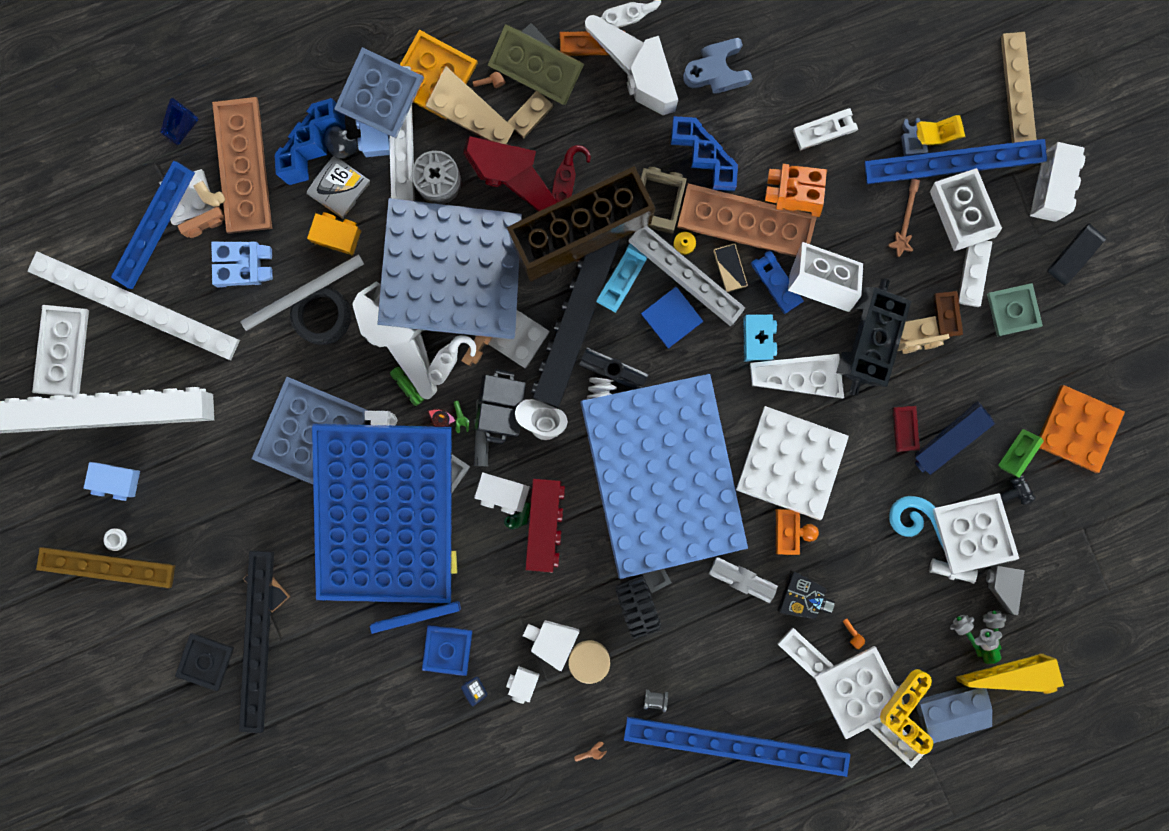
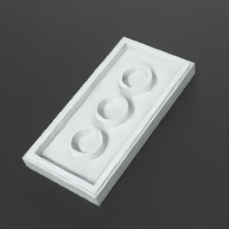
M42 305L32 393L69 397L80 393L89 315L88 309Z

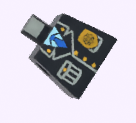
M790 571L777 611L783 614L816 619L819 610L831 614L835 601L824 598L826 592L824 587L797 572Z

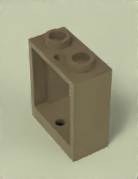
M656 167L643 169L641 180L644 186L646 180L679 187L671 220L653 216L652 223L648 225L650 229L673 234L687 180L682 178V174L670 172V174L662 173L661 169Z

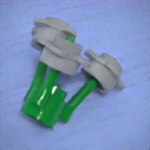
M990 611L983 615V622L986 623V627L993 628V631L982 629L980 636L974 639L970 632L974 628L972 623L974 618H969L968 615H961L955 618L954 624L950 626V629H955L958 635L966 634L975 648L977 656L982 657L985 664H994L1001 660L1002 657L999 650L1002 648L999 639L1002 638V633L998 631V628L1005 626L1006 614H1001L1000 611Z

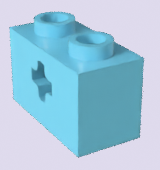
M745 315L743 317L744 361H772L773 356L777 355V343L773 342V334L777 332L776 320H773V315ZM759 333H761L762 337L766 338L761 344L758 339H755Z

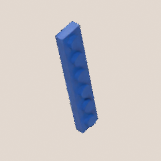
M176 161L172 162L111 278L127 288H134L195 172Z

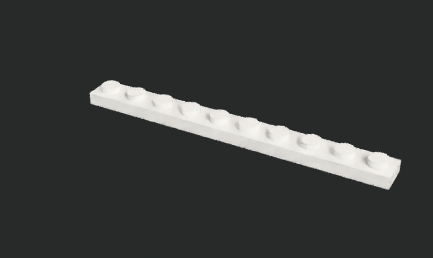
M37 251L28 269V272L228 360L232 359L240 342L236 338Z

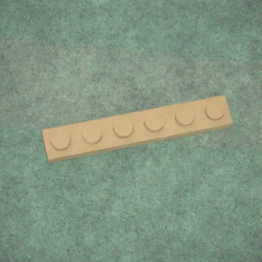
M1025 32L1005 33L1001 36L1012 143L1037 140Z

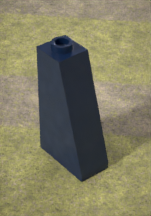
M977 401L915 454L917 459L915 464L923 473L927 471L931 475L995 424L993 418Z

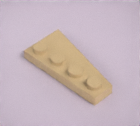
M445 67L425 107L485 140L507 144L514 128L448 67Z

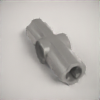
M718 557L713 561L708 573L730 584L729 586L745 594L749 593L768 603L774 598L778 587L774 583L756 576V573L741 566L737 567Z

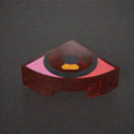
M443 409L427 411L435 427H447L456 423V418L448 411Z

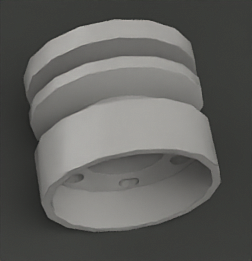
M433 150L423 153L416 159L412 167L411 176L418 193L424 200L435 204H445L457 197L461 189L462 179L457 164L450 155L442 151ZM433 172H434L435 174L439 173V174H440V177H439V178H437V177H434V178H433L431 174H432Z

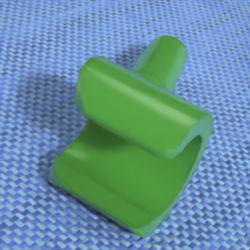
M455 401L454 406L457 414L456 432L460 433L461 425L465 426L468 432L469 420L463 416L459 401Z

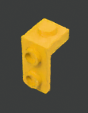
M960 115L952 116L937 123L923 121L916 123L917 137L925 145L942 146L965 137Z

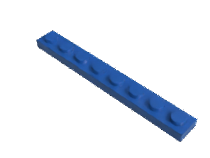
M1045 139L865 161L866 184L964 173L976 168L980 171L1047 162Z

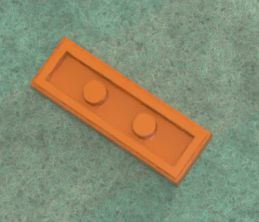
M560 32V52L568 56L609 55L588 32Z

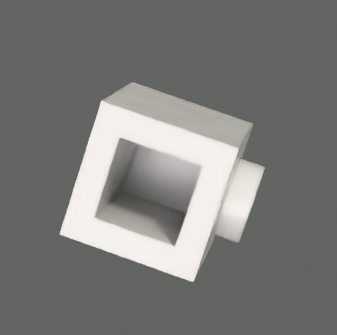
M518 666L515 676L510 675L506 686L510 688L508 695L512 696L511 699L522 704L525 701L530 702L539 673Z

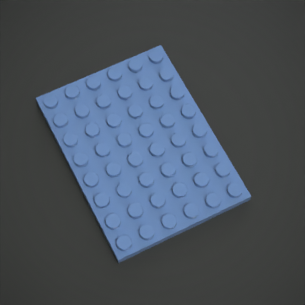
M710 374L580 401L619 579L748 549Z

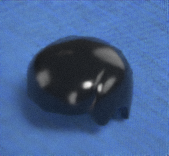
M331 126L324 134V143L331 155L342 159L355 154L358 150L357 141L355 139L349 140L346 137L347 130H342L338 126Z

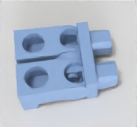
M212 242V262L214 263L212 264V284L219 288L236 285H261L262 281L272 280V268L261 267V260L272 259V248L259 245L257 242Z

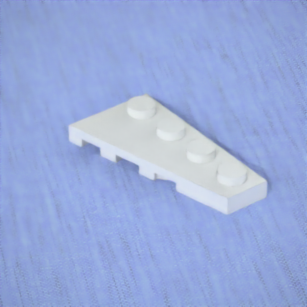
M839 354L750 363L752 386L844 398L842 375L836 373L840 361Z

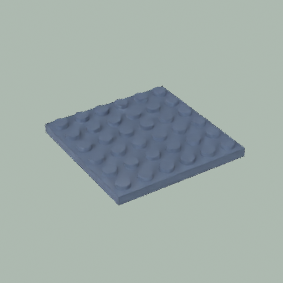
M389 198L377 325L514 339L519 257L511 243L507 227L520 221L522 214Z

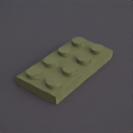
M505 24L488 66L562 105H566L584 64Z

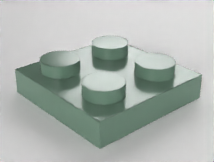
M1033 283L987 294L997 337L1043 326Z

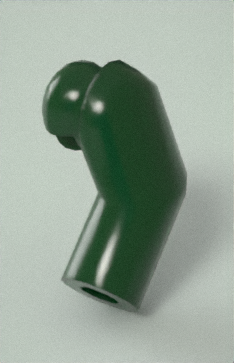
M525 502L522 512L507 516L504 519L505 526L509 529H517L528 522L531 504Z

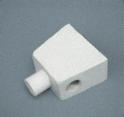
M545 620L541 629L528 624L523 636L535 641L531 649L534 654L557 670L562 671L579 634V629Z

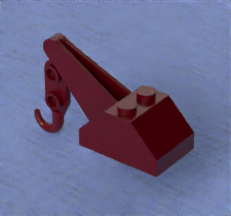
M471 136L465 140L463 150L466 159L480 180L485 181V185L498 187L504 184L538 212L572 196L576 176L573 164L575 153L582 152L586 156V162L589 163L591 161L590 152L586 147L582 145L571 146L556 170L551 193L532 167L536 153L534 150Z

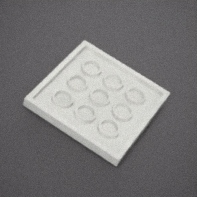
M764 406L736 490L822 520L849 436Z

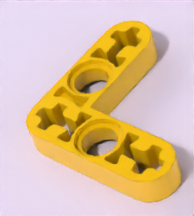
M916 669L907 676L882 709L880 720L911 749L925 755L931 751L933 739L908 716L930 688L931 677L929 674ZM909 693L910 700L907 704L903 705L902 697ZM891 714H893L894 716L893 720H891L890 718ZM906 725H910L911 730L909 734L904 736L902 733L903 728ZM916 737L922 740V746L914 740Z

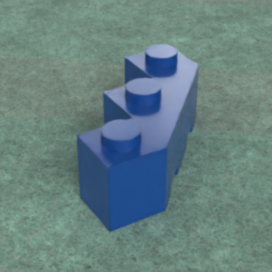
M332 98L311 104L306 111L308 115L303 122L297 123L288 136L290 138L289 141L275 153L276 175L288 185L309 180L308 160L327 155L324 134L329 127L338 126L342 130H346L345 115L334 109L337 103Z
M674 116L671 145L693 146L691 168L713 169L712 189L721 192H734L737 187L738 164L727 155L714 137L702 127L697 118Z

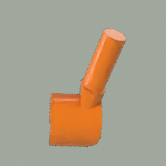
M845 619L843 623L851 635L854 636L850 643L859 650L865 644V639L857 633L849 620Z

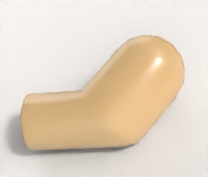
M203 181L193 186L205 204L218 207L221 203L225 202V197L221 192H216L215 194L209 192Z

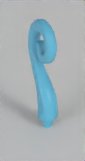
M906 496L897 500L891 506L889 520L891 526L898 534L912 537L923 529V517L916 511L910 513V518L914 522L912 527H905L900 520L904 509L909 507L917 508L930 518L943 548L933 509L936 507L920 497Z

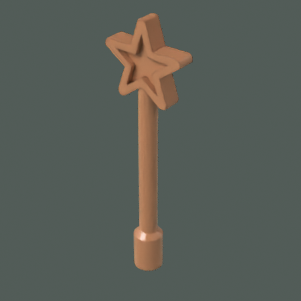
M911 179L910 195L901 235L896 232L895 242L888 244V247L896 249L897 257H900L903 251H913L912 247L908 244L912 235L906 237L915 194L918 192L920 180Z

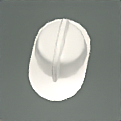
M524 400L519 403L515 410V417L518 423L525 429L532 431L541 440H550L557 437L567 427L568 421L563 411L538 400Z

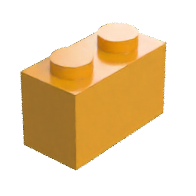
M325 212L322 215L315 213L307 239L311 243L353 256L361 234V230L356 227L357 223L344 219L343 222L335 220L336 216Z

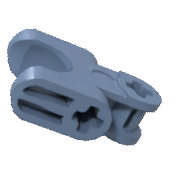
M734 38L701 49L703 58L688 63L683 75L684 83L690 88H699L710 84L713 93H721L748 85L753 80L748 70L736 72L729 69L726 64V59L729 56L735 55L741 50L743 46L741 39ZM692 71L697 75L699 74V76L696 78L694 74L691 75Z

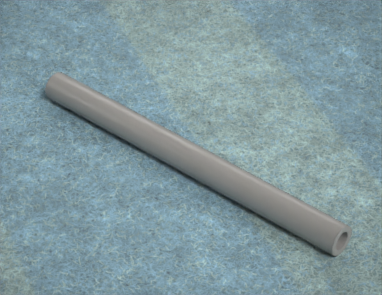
M358 254L240 321L246 331L359 268L364 265V262Z

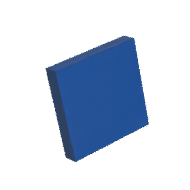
M677 287L673 288L641 313L668 349L703 322Z
M428 625L422 670L467 676L473 630Z

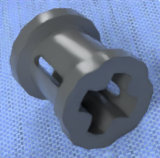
M646 689L644 709H662V712H666L668 692L662 694L650 692V690Z

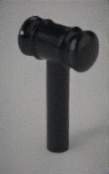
M1022 474L1020 478L1013 476L1010 482L1013 483L1012 487L1014 488L1000 495L1002 503L1018 497V499H1021V504L1026 505L1036 499L1027 479H1025V474Z

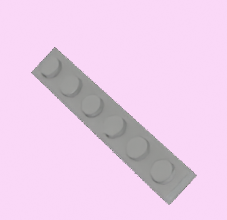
M648 226L637 230L629 239V243L729 326L733 325L744 311L745 307Z

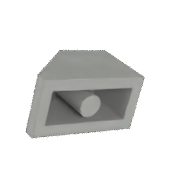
M992 565L986 576L989 589L1007 613L1018 615L1025 570Z

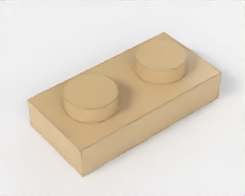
M536 91L512 116L508 123L524 139L553 108V104Z

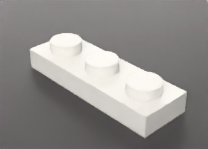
M986 240L967 247L958 293L959 304L974 307L981 306L992 241Z

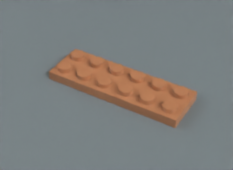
M257 97L212 102L222 194L225 197L223 206L226 232L233 234L272 229Z
M688 184L677 228L796 257L802 242L810 244L817 217L798 210L789 211L784 208L783 210H778L776 205Z

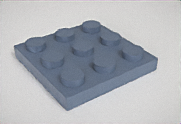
M362 47L334 109L396 139L424 77Z

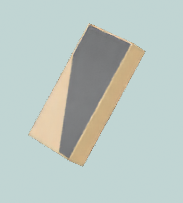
M731 244L714 249L713 252L725 291L730 292L747 287L748 284L736 245Z

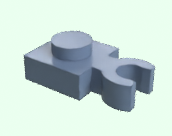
M916 118L914 121V127L908 124V119H905L902 124V128L906 132L901 137L904 156L928 154L927 145L922 144L917 137L916 123L920 122L919 118Z

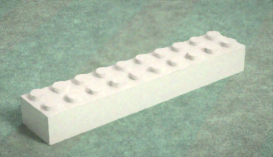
M188 387L186 392L177 389H163V393L155 392V390H141V395L139 393H132V391L118 392V396L117 394L95 393V396L74 394L73 398L64 397L63 395L50 396V398L27 397V400L7 398L5 401H0V433L214 420L213 394L206 392V389H200V387Z

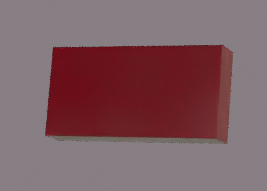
M916 406L894 407L893 420L896 452L920 450Z

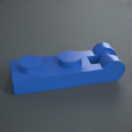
M770 250L764 253V257L751 262L753 269L784 314L804 301L799 294L788 291L789 278ZM769 264L772 270L766 273L763 267Z

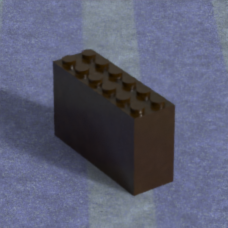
M635 166L508 226L507 230L511 243L531 282L650 225L655 207Z

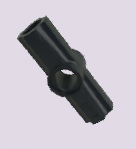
M586 348L579 364L581 367L634 390L642 388L648 374L623 364L617 359H612L589 348ZM616 364L620 368L619 374L615 376L610 375L607 371L608 366Z

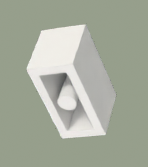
M482 473L475 499L482 500L480 505L494 508L495 504L502 507L501 511L514 515L515 511H523L530 486Z

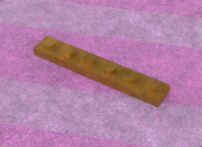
M42 547L39 549L36 570L172 588L175 565Z

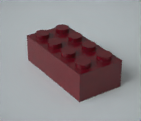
M533 479L526 570L553 573L554 567L558 568L560 553H555L556 545L561 543V531L557 530L558 522H562L563 508H559L560 499L564 500L565 486H561V481Z

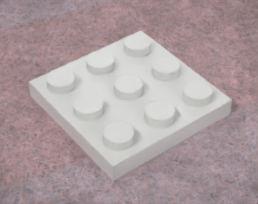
M1000 493L933 509L951 575L1019 559Z
M875 646L814 676L845 739L881 722L880 713L897 691Z

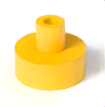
M681 232L675 237L673 246L681 255H688L695 249L696 240L691 233Z

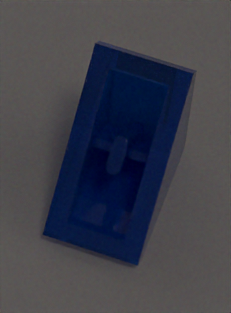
M171 98L160 133L176 145H179L199 119L189 109L174 98Z

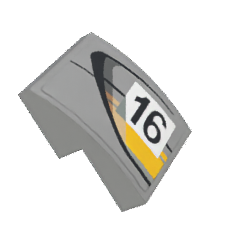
M333 156L307 190V194L343 219L356 204V199L369 186L370 180L339 158Z

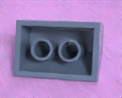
M964 686L922 698L916 705L922 730L933 739V743L992 727V706L987 688Z

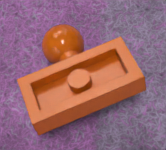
M777 509L776 554L800 555V537L805 541L812 542L819 535L818 528L813 524H806L800 528V513L793 510Z

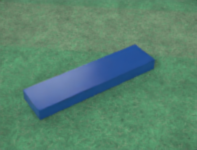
M456 601L374 622L370 626L371 633L458 612L461 610L460 602Z

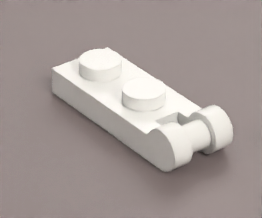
M849 108L794 128L793 133L800 151L857 131V124L853 123L851 118L853 115L851 109ZM839 120H843L844 127H840Z

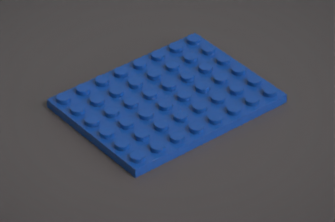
M313 424L316 600L451 603L452 427Z

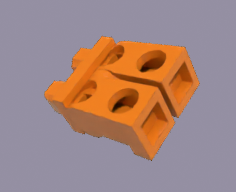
M783 164L781 170L769 169L767 183L779 185V188L767 186L765 201L777 203L776 209L783 210V208L789 211L801 210L811 212V216L820 217L824 205L827 169L800 166L789 167V164Z

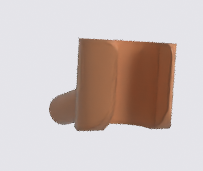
M494 72L490 77L473 81V85L476 87L493 83L494 87L498 88L505 84V80L499 72Z
M598 742L591 750L576 755L574 757L575 761L588 757H593L597 760L601 759L607 751L600 752L598 748L604 743Z

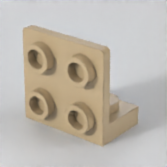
M935 316L908 321L905 323L898 351L902 350L903 354L922 349L921 346H924L925 350L944 345L943 341L949 339V334L939 335Z

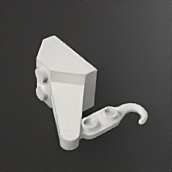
M654 0L648 4L630 2L607 9L600 18L595 15L588 16L585 20L586 31L627 73V88L630 95L634 94L635 101L661 115L675 112L678 97L659 36L646 39L643 43L618 29L639 22L648 13L656 10L661 4V0Z
M375 282L359 292L352 303L361 335L367 338L368 342L379 347L387 346L415 386L419 395L424 399H430L437 392L436 385L442 384L447 379L456 364L459 345L467 343L471 348L470 355L473 357L476 353L475 342L466 335L456 336L450 344L437 353L430 365L421 332L424 330L377 325L381 284Z

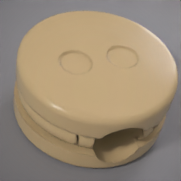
M585 640L578 643L569 655L570 672L582 683L593 684L601 681L610 669V656L607 649L601 643L593 640Z

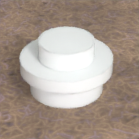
M110 529L104 536L105 546L112 551L121 550L127 543V536L121 529Z

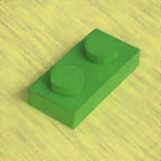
M1022 429L998 466L1002 470L1020 478L1044 440Z

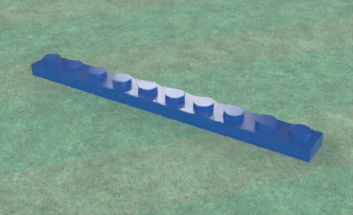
M627 717L624 741L845 777L848 775L849 752Z

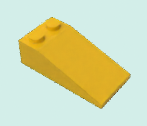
M1044 654L956 676L958 682L974 688L1037 691L1049 694L1056 692L1058 687L1064 686L1057 659Z

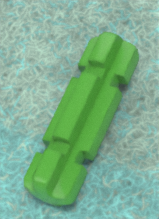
M400 367L394 368L390 375L395 381H398L397 384L406 396L410 397L413 405L418 406L421 404L424 398L417 393L413 383L407 376H404L405 373Z

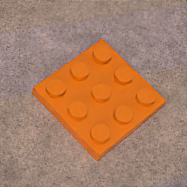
M1061 385L1039 435L1044 440L1040 449L1095 473H1100L1125 411L1070 387Z

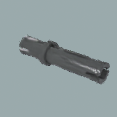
M476 399V416H477L478 404L484 403V402H479V399ZM476 430L474 466H488L489 442L486 441L485 432Z

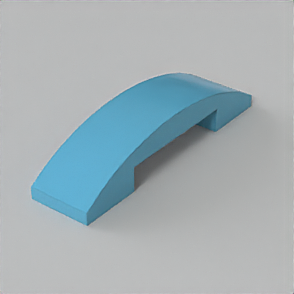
M631 243L596 301L615 313L647 260V257Z

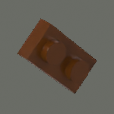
M957 291L934 294L939 335L949 334V337L962 336L963 329Z

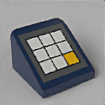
M474 677L461 686L464 695L472 707L487 696V692L479 677Z

